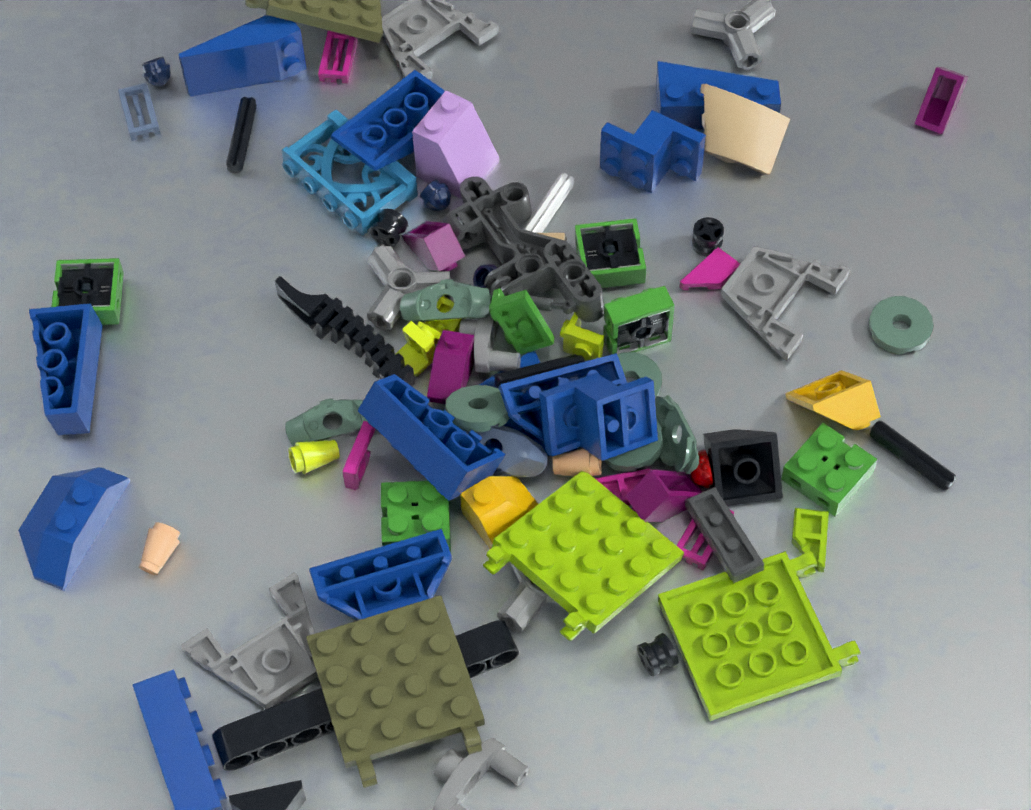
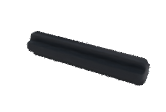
M243 97L240 100L226 160L227 170L230 172L235 171L239 173L243 170L257 108L256 100L253 97Z
M574 354L498 373L495 375L496 388H499L500 384L582 363L585 360L582 355Z
M879 420L872 426L869 434L873 439L939 488L947 491L954 484L956 475L885 422Z

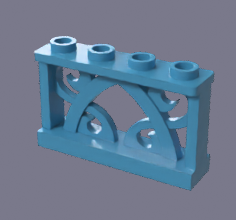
M334 110L327 115L328 120L289 148L286 146L281 150L283 156L282 166L290 177L293 178L295 176L302 182L303 187L309 194L318 196L330 212L335 211L349 229H355L363 236L374 223L379 222L378 216L383 209L395 210L405 201L411 202L418 196L417 179L398 161H395L376 171L365 164L362 169L363 184L333 182L332 168L334 161L342 164L362 162L353 154L344 156L346 149L332 139L327 147L321 145L331 138L333 132L349 121L338 110ZM310 152H318L323 154V157L319 155L309 156V160L315 162L311 166H309L306 162L302 160V158ZM374 172L379 177H372L373 182L371 183L368 175ZM393 190V191L390 192L388 195H386L384 198H382V199L380 198L379 194H383V193H386V192H388V191ZM370 196L375 201L374 205L366 211H361L354 205L356 202H361L365 208L367 205L366 197Z

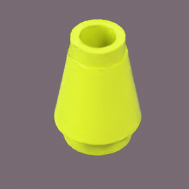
M335 440L296 442L295 446L288 448L289 460L294 473L302 472L306 474L340 457L339 448Z

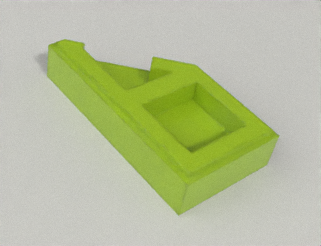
M795 508L792 544L802 555L812 552L818 563L814 567L818 572H824L829 512Z

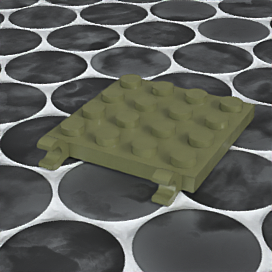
M245 0L247 7L265 9L266 15L376 43H380L383 35L380 0Z
M441 595L306 636L345 767L347 769L357 765L363 788L378 784L372 760L461 732L468 755L482 751V741L477 727L485 725V719Z

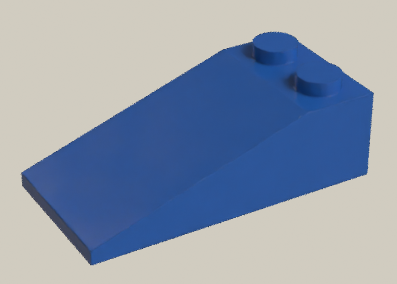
M269 15L262 16L178 54L186 90L190 97L282 81L307 69L301 29L296 22Z
M414 70L333 132L331 139L376 171L414 153L412 131L445 90Z

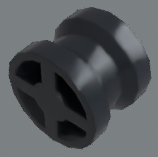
M386 208L379 214V222L373 224L370 234L381 245L395 247L400 240L399 234L404 233L407 229L408 221L396 210Z
M711 217L698 220L693 228V250L701 256L708 257L716 248L722 249L723 224Z
M664 633L655 636L654 641L651 643L643 642L637 645L640 660L652 677L660 674L661 669L666 666L673 667L679 664L677 652L670 639Z

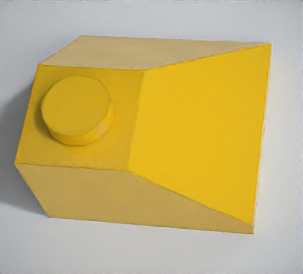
M842 370L785 393L787 400L852 430L864 429L870 425V421L881 417L871 381Z
M488 476L460 493L462 514L489 549L492 548L495 537L538 505V502L518 477Z

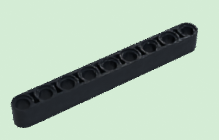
M496 620L456 635L470 678L506 665L519 655L514 639L506 622L503 620ZM322 688L224 725L214 731L212 739L223 769L233 771L335 731Z

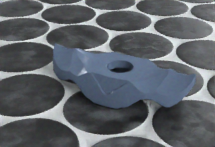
M498 424L491 426L489 431L475 432L482 437L480 443L484 446L491 439H497L502 444V452L506 455L493 476L535 477L540 475L547 466L548 455L544 448L516 429L504 425L498 428Z

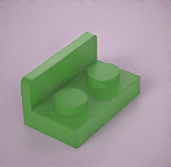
M500 288L493 291L492 301L489 304L490 315L502 327L508 344H512L520 355L554 344L555 336L527 290L507 296L504 295Z

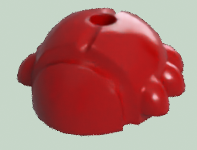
M701 449L698 451V467L690 475L694 483L709 489L713 485L712 472L706 450Z

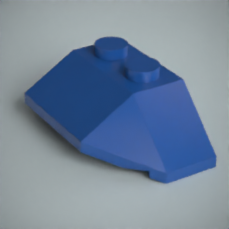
M615 353L500 384L498 387L509 418L544 443L539 392L594 373H598L617 386L623 385L627 381L618 355Z
M102 467L51 477L18 530L36 580L65 591L130 483L128 477Z
M439 529L309 568L318 599L358 621L433 598L450 565L452 555L443 531Z

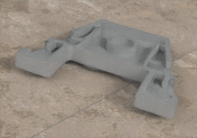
M407 0L382 17V36L404 78L414 70L429 80L433 78L432 69L420 60L418 56L458 30H461L478 46L499 33L498 24L489 21L486 23L476 19L474 13L468 12L465 14L453 9V4L444 0Z
M754 246L721 289V297L782 359L788 361L801 343L803 334L777 319L806 281L836 295L849 277L850 268L839 265V268L824 266L820 264L819 260H813L812 263L793 259L792 254Z
M295 572L269 588L270 595L285 613L286 617L228 654L225 653L208 628L181 645L182 651L186 656L264 709L275 706L318 677L306 636L315 634L299 578Z

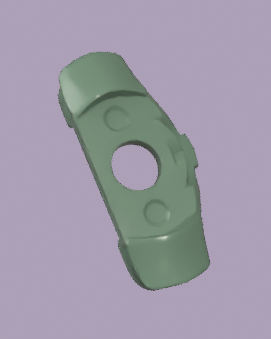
M444 279L440 283L405 294L401 299L400 311L404 320L412 321L413 323L464 318L481 319L490 315L489 304L492 301V296L488 288L455 282L454 279ZM449 295L454 299V306L449 312L442 313L437 308V302L442 296Z
M666 395L665 398L657 396L655 398L656 419L662 429L664 446L659 457L665 464L669 466L674 465L676 472L684 470L686 474H689L699 464L696 438L679 405L669 395ZM679 426H681L682 436L680 442L678 443L677 429Z
M325 399L320 401V404L287 421L285 429L291 445L295 446L296 442L323 441L359 431L363 421H367L357 411L363 400ZM329 414H338L343 420L341 426L335 430L327 429L323 424L324 418Z

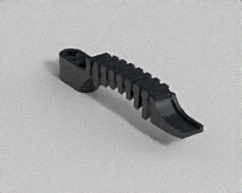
M281 276L275 280L279 299L293 315L311 330L316 326V336L322 340L331 331L330 340L337 344L344 337L343 346L350 350L356 344L355 354L361 358L366 353L365 364L369 367L374 364L372 374L376 378L380 377V379L395 374L410 386L415 385L413 368L408 364L405 366L404 357L399 353L395 355L394 347L389 343L385 345L384 337L379 333L375 335L374 328L369 324L365 326L364 319L359 315L355 317L350 307L346 306L344 308L340 299L336 297L333 300L327 294L310 295L302 293Z

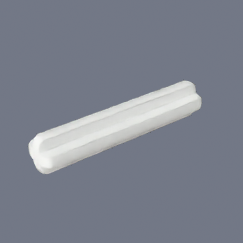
M566 173L559 175L523 229L535 233H542L574 186V178L571 175L568 176Z

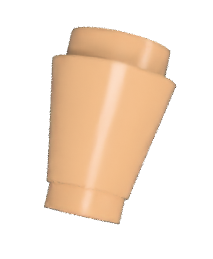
M583 448L562 453L552 458L554 475L574 477L581 471L589 473L592 477L602 474V461Z
M156 522L153 528H149L139 568L149 574L158 575L179 545L178 537L180 532L169 525Z

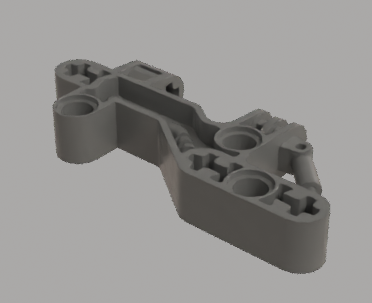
M478 176L469 177L460 184L463 204L450 211L444 217L443 223L450 224L462 249H468L487 242L503 264L491 271L485 278L484 285L489 289L492 296L493 291L499 288L505 296L527 290L538 310L552 311V309H560L565 314L575 312L577 317L584 322H595L603 317L604 299L601 285L567 241L521 229L518 226L532 215L527 186L523 183L512 182L493 191L488 183ZM556 288L566 301L556 303L551 298L537 297L536 295L548 289Z

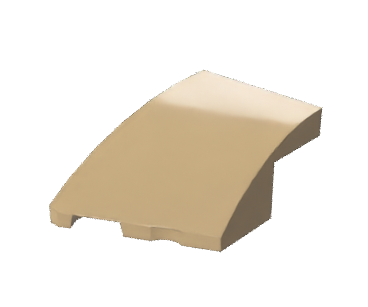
M702 84L700 92L704 94L705 113L702 114V126L706 135L704 152L726 163H741L763 175H770L790 118L742 96L708 84Z

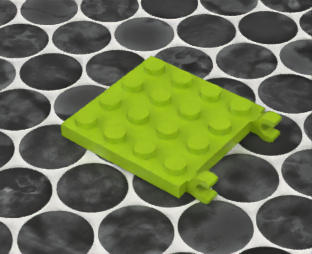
M581 471L495 537L492 548L486 553L489 560L483 564V567L494 575L508 562L513 564L570 613L563 621L566 626L559 633L569 641H572L585 628L595 634L679 563L684 552L651 524L641 519L634 510L589 473Z
M786 551L762 559L764 562L763 571L734 584L725 571L658 594L659 605L710 721L839 677L842 674L841 666H850L859 661L857 656L861 652L855 641L847 642L832 649L798 578L809 577L816 573L814 566H817L818 563L812 552L805 553L791 560Z

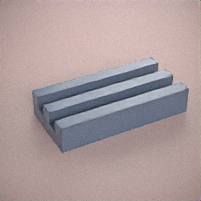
M147 83L119 89L118 93L131 141L137 140L138 135H142L143 138L149 137L148 133L154 132L155 135L161 134ZM142 92L151 120V124L147 125L145 124L137 95ZM132 95L140 125L135 128L126 96Z

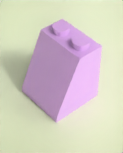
M445 91L412 131L416 177L427 183L437 179L441 184L445 183L450 193L462 199L460 184L465 179L478 176L485 180L499 162V156L472 102L449 91Z

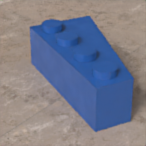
M657 61L656 94L658 113L692 129H704L702 126V114L705 113L704 94L700 92L702 84L726 90L780 113L781 97L779 81Z
M91 303L29 309L30 319L33 322L34 330L32 334L37 349L36 360L41 376L40 387L45 416L58 436L90 433L103 325Z
M393 374L375 381L357 411L448 501L460 496V493L494 474L505 457V453L498 448H495L492 452L480 443L482 440L480 435L473 430L467 434L452 423L455 417L447 411L431 408L428 405L430 399L397 375Z
M173 669L132 684L174 809L223 810L221 801L227 799L220 778L216 780L212 778L209 767L215 765L209 745L201 746L197 735L198 732L203 731L197 711L190 712L185 699L192 696L185 677L178 679Z

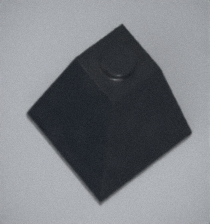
M733 429L703 434L704 446L713 478V485L711 487L717 489L727 506L783 498L776 432Z

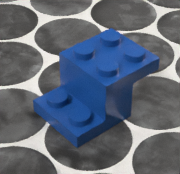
M653 110L634 134L607 122L601 129L600 169L604 170L608 175L616 176L629 182L632 186L650 193L655 190L669 169L675 171L680 176L697 181L702 174L706 135Z
M594 373L539 392L545 452L552 457L582 447L599 460L604 461L658 441L654 381L647 376L617 386L598 373Z

